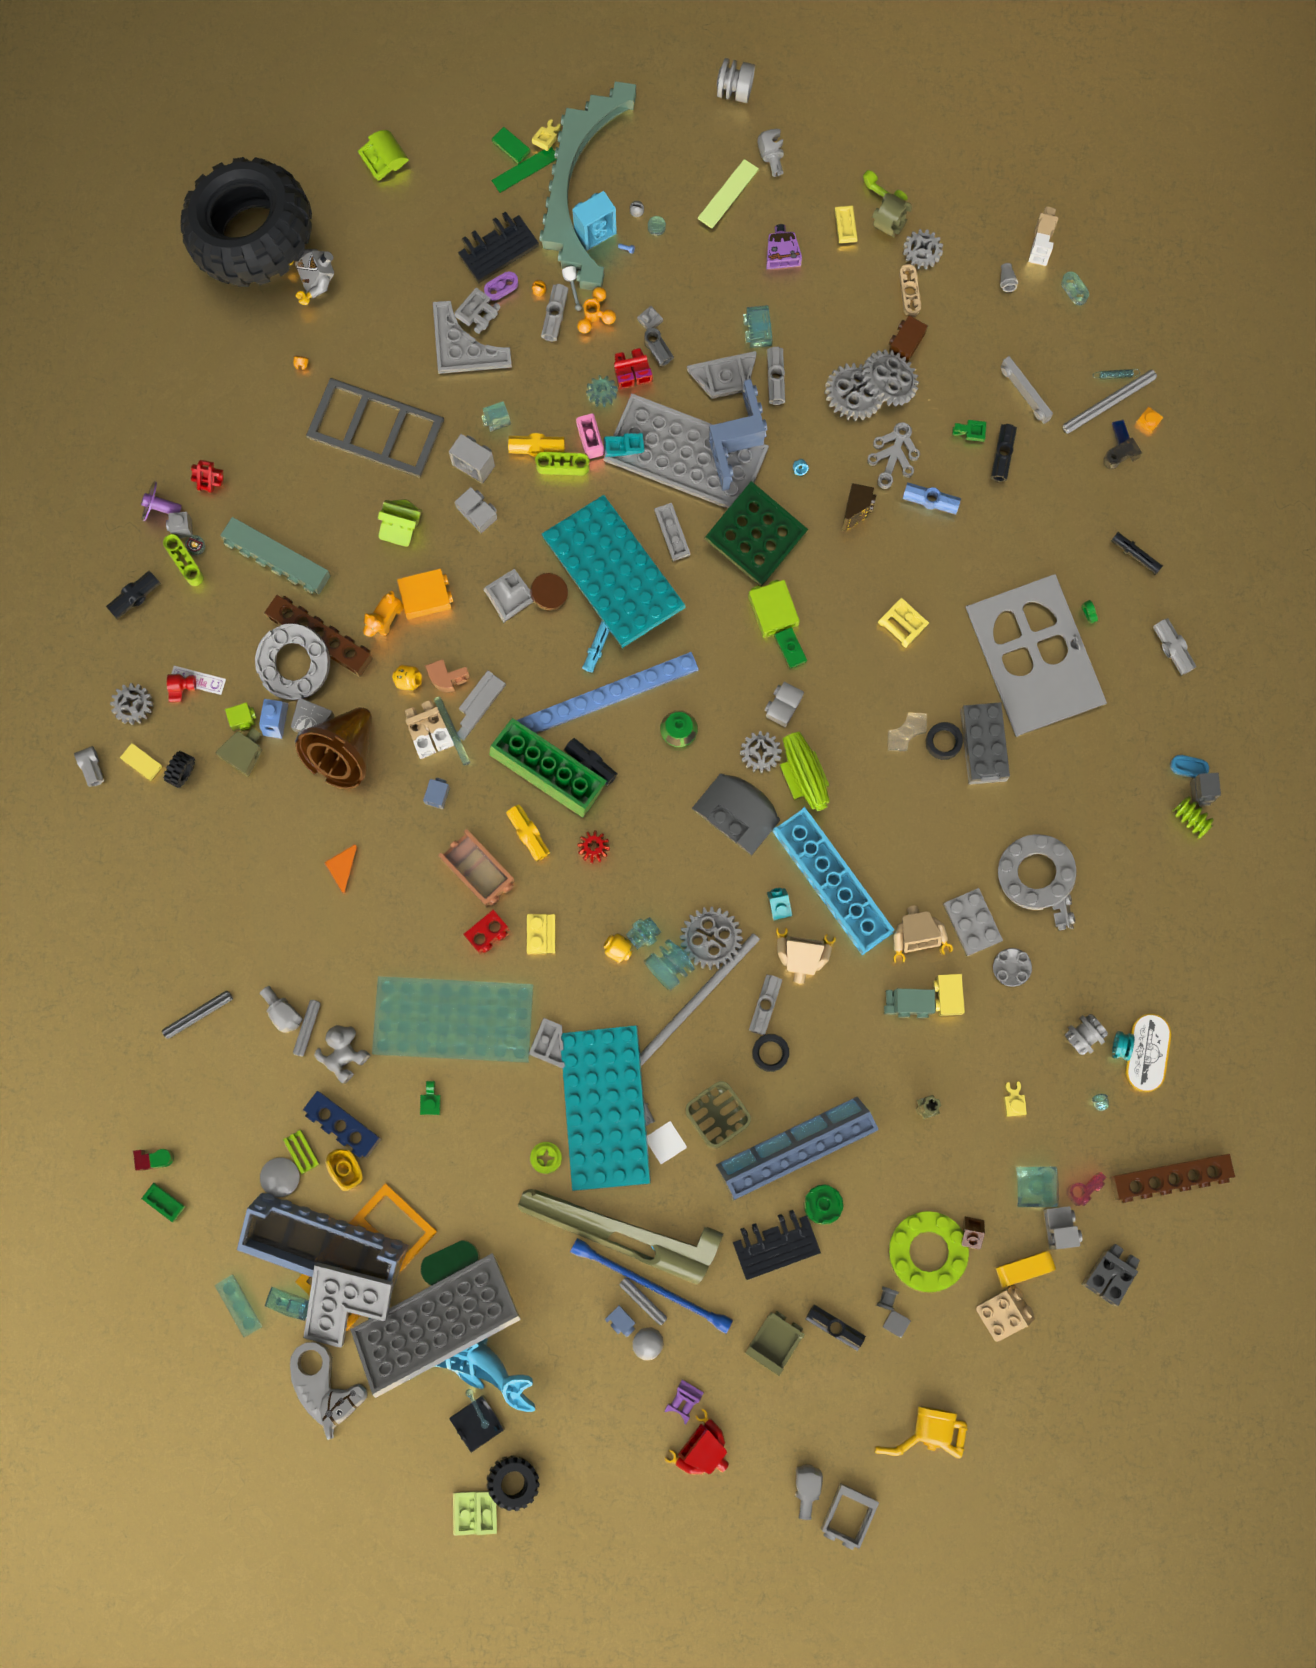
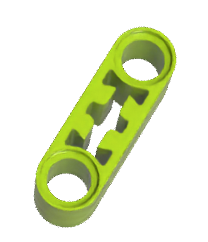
M540 452L535 457L536 469L541 474L582 476L587 474L590 469L589 458L583 453ZM544 460L549 462L545 466L539 464L541 461ZM578 462H584L586 465L583 467H578L576 464Z
M174 534L166 536L163 545L187 582L192 586L200 585L203 582L204 576L179 537ZM172 543H178L175 548H170ZM181 554L185 558L186 562L189 564L186 567L179 558V555ZM197 572L196 577L189 578L191 573Z

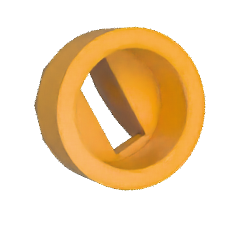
M542 280L534 281L532 284L533 294L543 296L546 293V284Z
M294 356L293 363L295 368L299 369L300 365L302 370L306 369L309 358Z

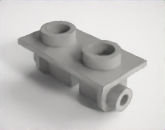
M1070 894L1061 903L1052 906L1053 910L1060 909L1061 911L1054 913L1055 924L1058 930H1065L1066 926L1074 929L1075 916L1070 910V905H1072Z

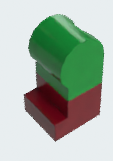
M159 1149L151 1154H145V1150L133 1151L135 1171L167 1167L174 1161L173 1153L167 1149Z

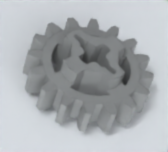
M919 229L918 234L913 231L911 237L907 236L903 246V255H907L906 262L911 260V265L917 264V269H920L921 266L927 269L929 264L934 267L935 262H939L940 256L943 253V250H941L943 243H939L941 238H935V232L930 235L928 229L925 233H922V230Z
M130 683L128 688L122 685L123 690L116 689L117 696H111L115 700L110 702V705L115 707L111 711L113 714H116L115 717L118 720L122 719L124 724L128 720L131 725H134L135 720L140 724V718L147 719L145 714L152 712L149 706H153V703L148 701L152 696L147 694V689H142L139 684L135 687ZM123 712H124V713L129 712V713H131L132 715H125V714H123Z
M759 731L758 736L751 733V739L745 738L747 744L742 743L741 747L745 750H741L740 755L744 756L742 762H748L746 768L752 766L753 772L759 769L760 773H763V769L766 768L769 772L771 770L770 766H777L775 761H780L781 759L777 754H781L782 750L777 749L780 746V742H774L775 736L769 738V732L763 736L762 732ZM757 741V744L754 747H750L752 743ZM764 741L767 742V743H769L771 746H770V747L767 746V745L764 743ZM760 745H761L762 751L764 752L763 755H762V759H761V755H760L759 752H758V750H759V748H760ZM773 756L769 762L765 763L768 757Z

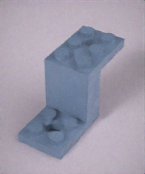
M751 379L744 381L742 394L748 417L709 426V443L722 491L730 489V482H733L731 464L728 465L727 460L729 458L728 453L763 445L764 438L767 437V423L765 419L762 420L761 402L757 403L756 396H758L756 385L752 384Z

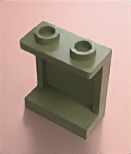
M776 1311L775 1314L769 1313L745 1353L780 1376L784 1366L805 1334L802 1333V1327L794 1322L790 1325L785 1321L787 1317Z

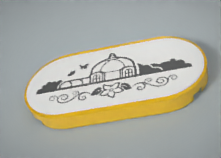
M1147 1014L1140 1017L1132 1025L1131 1034H1134L1135 1037L1134 1048L1130 1060L1126 1061L1125 1067L1127 1081H1129L1134 1089L1141 1092L1156 1090L1164 1082L1171 1041V1029L1166 1020L1155 1014Z

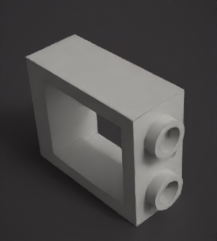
M840 1483L821 1526V1530L825 1532L823 1536L833 1541L837 1538L843 1541L842 1545L853 1550L854 1547L860 1549L879 1502ZM842 1495L869 1507L855 1539L829 1527Z

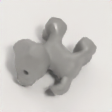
M336 1025L329 1029L325 1038L327 1044L335 1049L334 1052L329 1056H324L321 1048H318L314 1056L330 1071L334 1072L341 1083L346 1084L354 1074L350 1070H343V1066L351 1061L363 1065L371 1055L365 1050L355 1052L351 1047L350 1043L356 1035L353 1027Z

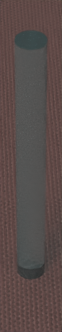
M436 697L434 702L464 766L468 765L470 760L441 697Z

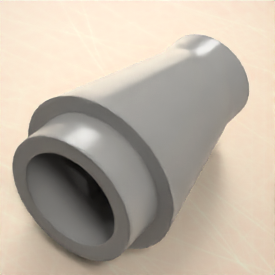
M1005 263L1001 265L1000 287L1005 292H1012L1016 290L1018 280L1013 271L1012 264Z

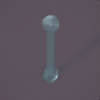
M466 1390L465 1394L470 1398L482 1422L481 1427L484 1429L488 1428L489 1422L484 1419L473 1397V1390Z

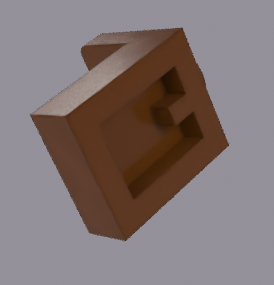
M965 1216L961 1245L981 1249L985 1235L984 1220Z

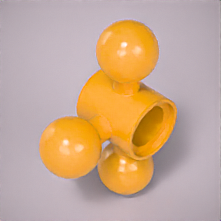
M602 287L595 288L592 292L593 299H588L584 302L585 318L579 320L577 328L581 333H588L592 328L591 322L597 321L599 317L608 325L616 320L614 311L600 310L599 302L604 301L607 295ZM594 308L596 311L589 312L588 309Z

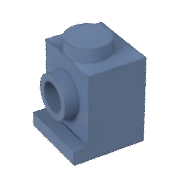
M620 1305L604 1319L606 1322L611 1320L613 1323L610 1326L618 1334L622 1332L626 1337L635 1330L633 1327L635 1321Z

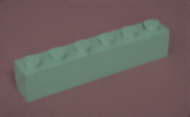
M234 517L230 519L220 535L224 541L223 544L231 549L235 547L240 550L239 553L247 558L251 556L256 559L255 562L259 565L271 567L272 572L279 576L281 574L287 576V580L295 585L297 583L303 585V589L311 594L313 592L320 594L331 577L327 569Z

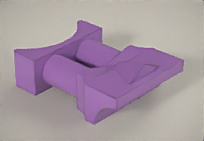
M682 1379L677 1388L676 1397L672 1404L668 1403L664 1412L674 1411L679 1413L684 1420V1424H687L690 1419L689 1413L696 1403H699L704 1392ZM685 1400L687 1402L681 1411L678 1408L681 1402Z

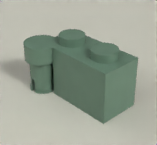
M897 988L894 991H885L886 1006H884V1014L898 1015L899 1018H909L910 1015H917V1018H929V1015L935 1013V990Z

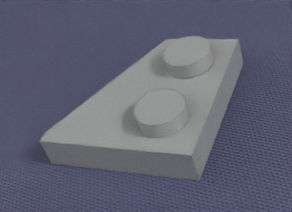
M543 1018L529 1055L563 1069L565 1065L562 1062L561 1050H563V1042L561 1040L562 1025Z

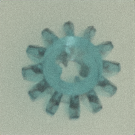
M601 375L598 376V380L592 378V383L587 384V389L589 390L586 391L587 396L590 397L589 401L591 403L595 402L597 407L602 403V406L605 408L606 402L612 405V399L617 398L616 392L618 391L617 386H614L615 381H609L608 376L602 379Z

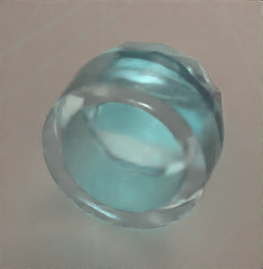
M1098 1094L1092 1098L1093 1105L1097 1110L1104 1111L1108 1108L1109 1099L1106 1094Z

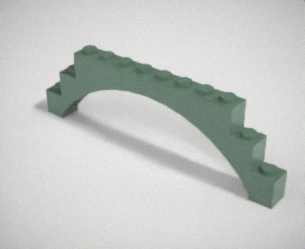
M615 81L614 88H610L609 97L590 95V101H586L585 110L566 108L565 115L562 114L561 117L563 129L558 133L560 145L555 150L557 161L552 166L554 178L553 181L550 180L549 182L551 194L546 199L548 211L547 214L544 213L543 225L545 227L540 232L539 240L543 244V249L559 251L558 261L561 262V269L570 266L576 267V271H578L577 281L580 284V289L594 290L597 287H602L604 267L598 266L589 256L573 228L568 209L570 179L578 157L594 134L619 114L629 109L634 110L636 84Z

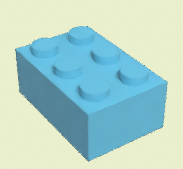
M604 191L593 194L589 200L578 203L572 209L574 230L586 251L617 234L616 208Z

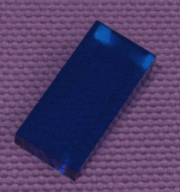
M1124 420L1112 422L1118 445L1129 443L1130 437Z

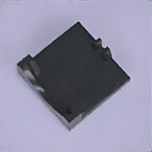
M483 1395L449 1418L457 1430V1434L460 1435L461 1440L464 1441L471 1453L505 1430Z

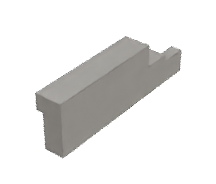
M490 671L485 673L459 707V710L466 716L460 722L462 727L456 733V736L463 741L506 686L505 682L497 678Z

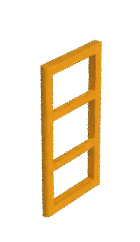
M385 1183L348 1224L353 1226L360 1225L367 1231L379 1233L365 1220V1217L387 1195L426 1232L406 1253L400 1269L401 1272L437 1231L436 1228L424 1220ZM338 1234L313 1262L317 1263L318 1260L323 1264L325 1260L330 1258L335 1264H338L339 1268L353 1271L334 1252L347 1237ZM389 1273L385 1276L384 1280H388ZM301 1274L295 1282L310 1296L311 1284L307 1282L310 1276ZM352 1313L348 1317L346 1331L361 1315Z

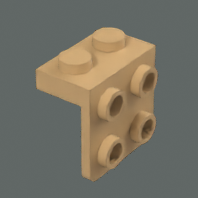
M1015 1284L1007 1287L1002 1293L978 1305L976 1308L988 1331L997 1342L1029 1326L1035 1320L1032 1308L1027 1306L1022 1292L1016 1288Z

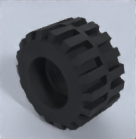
M516 1456L503 1457V1460L496 1461V1465L489 1470L490 1474L487 1475L488 1484H486L488 1493L500 1508H504L507 1511H520V1508L525 1509L528 1507L527 1504H532L534 1496H537V1489L540 1486L538 1482L539 1477L535 1468L523 1458ZM513 1471L521 1473L524 1477L522 1490L515 1495L504 1493L501 1488L504 1476Z

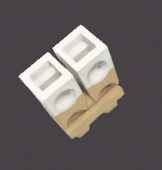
M1045 207L1044 213H1040L1034 230L1035 237L1028 262L1047 265L1054 245L1053 242H1050V239L1058 222V217L1055 216V208Z
M431 700L422 704L424 712L418 715L415 707L405 710L407 718L405 721L420 759L436 753L429 737L430 733L438 752L454 746L438 708L434 706Z

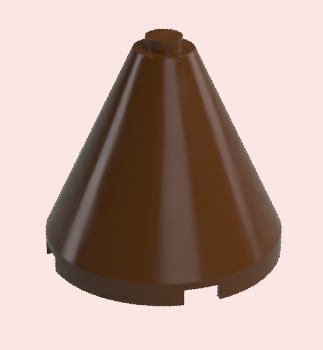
M358 707L303 730L295 742V748L304 766L312 774L316 775L318 772L326 777L325 782L332 786L343 789H352L359 786L365 778L367 771L372 723L370 711L366 708Z

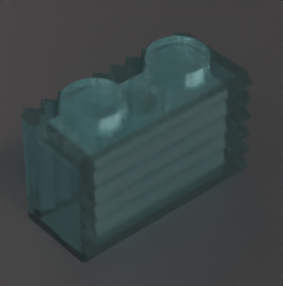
M769 306L747 307L746 314H743V323L748 327V331H745L746 343L749 342L750 348L772 346L773 339Z

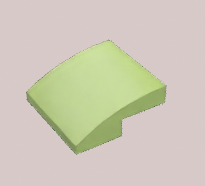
M489 1491L453 1493V1535L497 1534L496 1503L490 1497Z

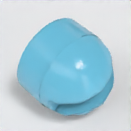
M799 459L794 461L793 470L796 475H804L808 472L809 467L805 460Z

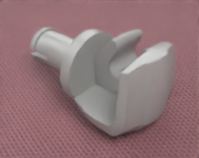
M780 129L762 132L758 136L757 141L760 155L763 161L770 163L772 176L776 177V173L777 176L784 173L780 159L784 156L783 150L780 149L783 145V139L777 143L773 142L780 137Z
M270 986L265 987L260 992L269 1005L267 1009L268 1016L279 1031L287 1033L294 1031L300 1026L303 1018L288 1004L286 998L279 999Z
M810 1464L796 1467L797 1491L795 1497L801 1500L798 1518L803 1520H811L813 1501L819 1500L823 1482L821 1470Z

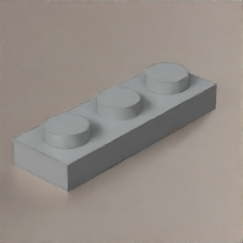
M669 503L654 508L672 561L690 556V551L673 504Z

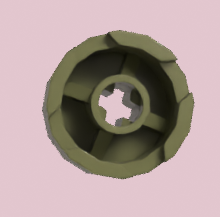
M886 193L882 199L880 209L876 208L872 218L875 219L874 227L894 238L895 233L899 234L908 220L906 219L907 211L911 212L912 205L894 194Z

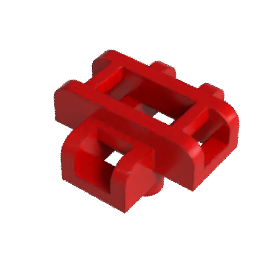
M199 460L197 465L193 464L191 466V481L197 482L198 491L207 490L208 493H212L214 486H221L223 484V470L214 468V462Z

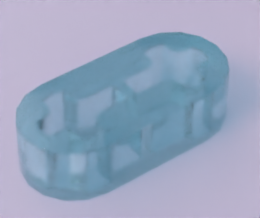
M1075 272L1064 274L1061 281L1063 289L1076 305L1085 304L1089 297L1087 287ZM1067 279H1073V284L1071 282L1067 283ZM1077 294H1084L1083 299L1082 297H1077Z

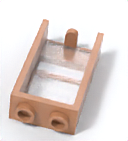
M466 829L464 831L465 835L461 839L453 841L450 844L451 848L444 854L440 853L438 856L486 908L489 905L492 907L500 900L499 896L503 892L508 893L514 887L513 883L515 881Z

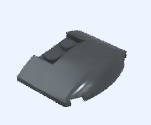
M721 773L692 807V810L751 856L780 821L773 804L758 788L739 777Z

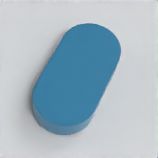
M1177 755L1170 762L1171 770L1178 775L1195 778L1198 774L1209 772L1208 763L1202 759Z

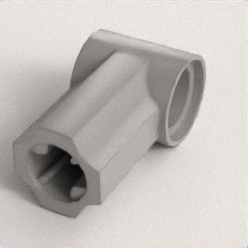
M91 746L74 753L76 762L83 771L87 785L92 787L102 784L105 780L99 767V758L94 747Z

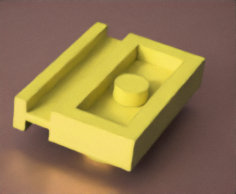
M527 914V954L555 953V914Z

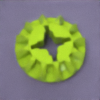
M550 1142L537 1144L530 1154L533 1168L543 1174L554 1172L561 1164V1152L555 1144ZM546 1149H548V1155L555 1159L548 1160L546 1167H544V1160L537 1157L544 1156Z

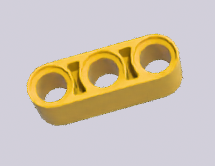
M1050 1250L996 1267L995 1269L1001 1286L1006 1287L1056 1270Z

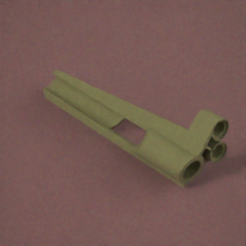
M533 1189L524 1191L518 1204L523 1213L638 1259L647 1265L696 1285L704 1278L724 1234L712 1228L704 1227L698 1245L695 1246L590 1211L566 1200ZM615 1231L653 1246L655 1257L652 1258L608 1240V1238Z

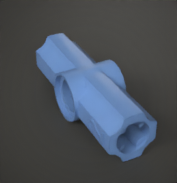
M908 482L902 498L922 504L927 509H938L955 515L961 498L942 493L937 488H925ZM933 496L936 498V501H930L927 497Z

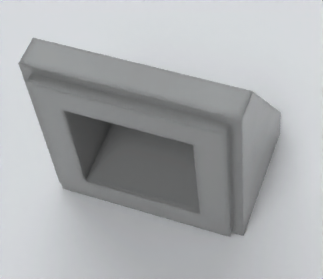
M891 1311L883 1328L902 1338L911 1320L896 1311Z

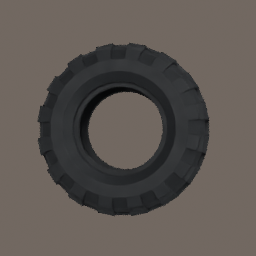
M244 157L233 158L231 164L224 165L221 162L213 166V172L207 176L202 174L195 181V190L188 191L184 199V209L181 211L183 243L191 258L200 270L207 272L210 277L226 284L237 285L238 287H249L251 282H256L259 285L271 282L270 277L278 273L280 276H283L290 270L289 265L293 261L298 262L304 254V244L309 243L312 230L310 202L300 183L283 167L257 157L252 161ZM256 207L270 210L266 221L253 233L242 237L224 236L228 223L238 213Z

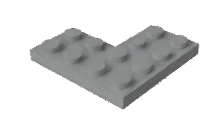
M317 1262L314 1265L303 1338L341 1348L344 1345L349 1312L385 1322L388 1318L393 1282Z

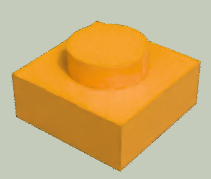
M1148 407L1136 423L1149 433H1152L1163 417Z

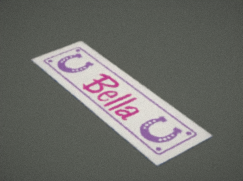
M174 666L171 673L181 674L184 678L195 676L196 689L219 695L222 694L226 681L224 678Z

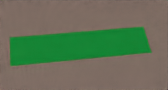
M552 146L548 151L542 150L491 181L499 193L557 160L555 158V151Z

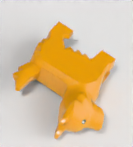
M393 591L388 592L382 597L373 613L364 614L365 626L363 633L366 636L372 637L379 632L386 637L396 613L400 615L403 611L404 606L401 600L395 597Z

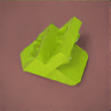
M407 499L385 500L382 510L378 515V519L382 520L379 539L408 546L411 542L413 531L418 526L422 510L418 509Z

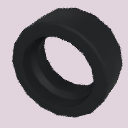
M948 722L934 725L926 737L927 750L933 757L940 760H948L955 757L963 744V735L960 729ZM946 730L954 735L956 743L952 750L942 752L934 746L933 738L939 731Z
M766 1034L755 1042L752 1049V1058L760 1069L766 1072H775L780 1070L788 1061V1044L782 1037L776 1034ZM768 1041L777 1043L782 1049V1057L775 1064L764 1063L759 1055L761 1046Z

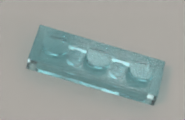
M230 1275L215 1285L244 1338L263 1327L234 1275Z

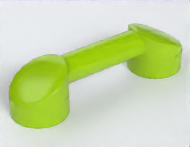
M867 170L864 173L863 180L868 189L873 190L882 197L889 193L876 184L878 177L874 172ZM901 190L895 191L894 195L907 201L908 197Z

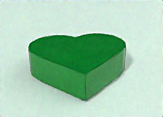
M1092 601L1084 602L1081 608L1088 622L1092 624L1098 621Z

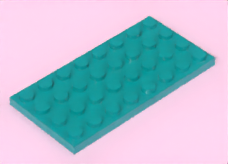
M602 495L542 533L543 539L622 648L686 608L684 602L605 495Z
M638 1026L562 1033L563 1050H561L562 1062L565 1065L563 1068L572 1191L651 1184Z

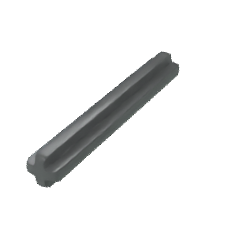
M224 991L162 1029L164 1037L167 1039L173 1037L233 999L229 991Z

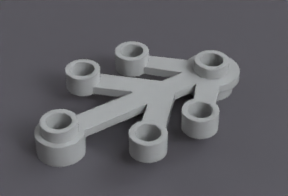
M898 423L895 425L893 432L874 439L873 446L876 449H882L885 443L895 440L893 446L876 454L871 453L867 459L869 465L875 466L879 460L890 456L885 472L879 475L877 481L879 487L883 489H888L892 485L893 477L891 474L897 458L903 468V476L909 478L914 473L913 466L909 464L901 449L904 442L909 450L908 458L911 461L918 460L920 452L915 448L910 438L912 429L907 423ZM904 430L905 434L902 435L899 433V431ZM876 441H881L882 445H877ZM915 452L917 456L913 457L911 456V453ZM874 457L876 458V461L872 462L870 458ZM910 469L911 473L908 474L905 470ZM882 480H887L888 484H883Z

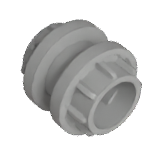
M1089 1014L1087 1017L1082 1015L1079 1018L1082 1023L1076 1028L1071 1024L1068 1027L1069 1031L1065 1034L1067 1040L1080 1055H1084L1086 1052L1091 1054L1094 1051L1091 1046L1097 1041L1102 1045L1105 1042L1104 1038L1108 1035L1106 1029L1093 1014Z

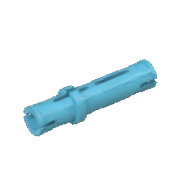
M603 621L600 623L591 648L587 650L588 655L582 666V669L591 673L594 672L598 658L602 656L601 651L610 631Z

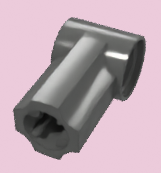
M656 328L646 330L644 344L647 349L651 351L660 366L670 363L674 356L663 341L660 331ZM654 336L657 340L653 342L649 341L648 338Z

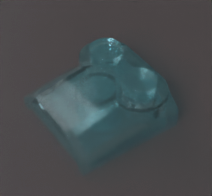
M1016 1167L1018 1181L1017 1207H1058L1059 1181L1057 1167Z

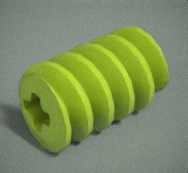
M1189 796L1173 811L1177 810L1176 817L1183 816L1182 823L1187 820L1189 821L1186 826L1187 828L1194 826L1192 833L1200 832L1198 835V839H1200L1213 826L1212 822L1214 819L1206 820L1208 813L1200 814L1202 807L1195 809L1196 802L1189 804L1191 800Z

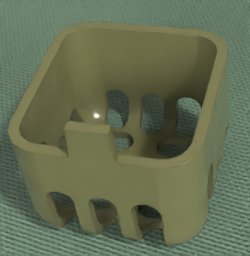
M719 1081L701 1092L687 1104L685 1109L687 1118L690 1119L706 1145L713 1149H717L746 1129L751 1122L749 1112L730 1085L724 1081ZM717 1088L719 1091L718 1096L728 1090L732 1096L719 1106H715L713 1100L718 1096H712L710 1091ZM707 1094L709 1102L703 1103L701 1098ZM735 1100L738 1107L725 1116L721 1115L720 1110ZM696 1101L700 1105L698 1110H694L691 1106ZM701 1108H707L708 1113L695 1122L691 1115ZM739 1110H742L745 1116L736 1123H741L743 1126L736 1130V1123L728 1125L727 1119ZM709 1117L714 1118L715 1123L706 1130L702 1131L698 1126ZM720 1127L722 1132L709 1141L705 1135L714 1128ZM727 1130H732L734 1132L728 1137L725 1134ZM721 1136L724 1140L717 1143L716 1138Z

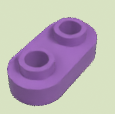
M505 272L487 282L484 292L491 298V301H496L518 287V277L513 272ZM491 291H497L495 294H491Z

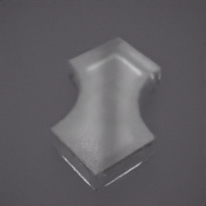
M907 713L906 721L901 727L889 730L888 751H907L909 742L913 737L926 733L927 713Z

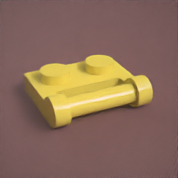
M902 598L878 621L881 626H885L897 637L905 648L929 624ZM893 617L911 634L908 637L904 635L889 619Z

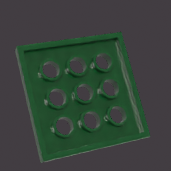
M751 481L704 539L758 585L762 586L807 532L808 528ZM750 503H755L758 506L757 512L749 510ZM769 515L772 518V524H765L763 516ZM739 517L745 518L747 521L746 526H740L737 523V519ZM779 527L785 528L786 536H780L777 533V529ZM753 529L760 531V538L756 539L752 536L751 532ZM727 531H732L735 534L734 540L726 538L725 534ZM767 541H772L775 544L773 551L766 548ZM740 544H748L749 552H742ZM756 555L763 557L764 562L762 565L755 563L754 557Z

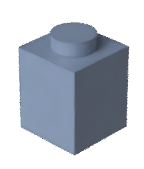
M440 778L429 780L423 799L426 805L444 809L450 790L446 780Z

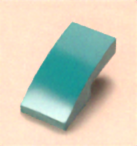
M643 433L605 436L603 439L605 457L626 456L644 452Z

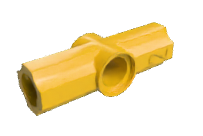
M533 433L529 436H509L508 451L509 453H528L534 457L540 452L564 453L565 437H545V435L540 433Z
M520 804L509 809L506 812L508 818L515 827L520 840L524 845L526 844L536 862L550 854V851L540 837L538 829L533 821L529 820Z

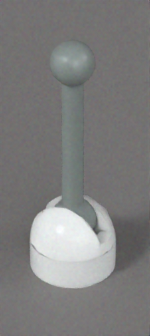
M566 267L562 270V275L566 281L570 282L576 303L575 309L580 311L582 305L579 304L574 280L577 277L576 267Z

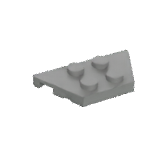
M753 351L688 365L687 371L711 399L743 392L744 381L751 379L757 353Z

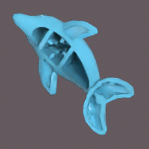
M488 1338L434 1366L454 1371L464 1382L479 1389L484 1388V1384L480 1380L483 1379L497 1387L511 1407L525 1412L535 1411V1404L522 1393L524 1389L532 1386V1378L527 1375L509 1376L499 1357L486 1346Z

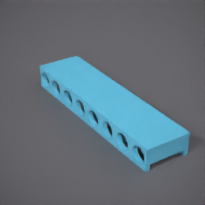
M805 807L773 829L772 832L861 955L893 934L894 928Z

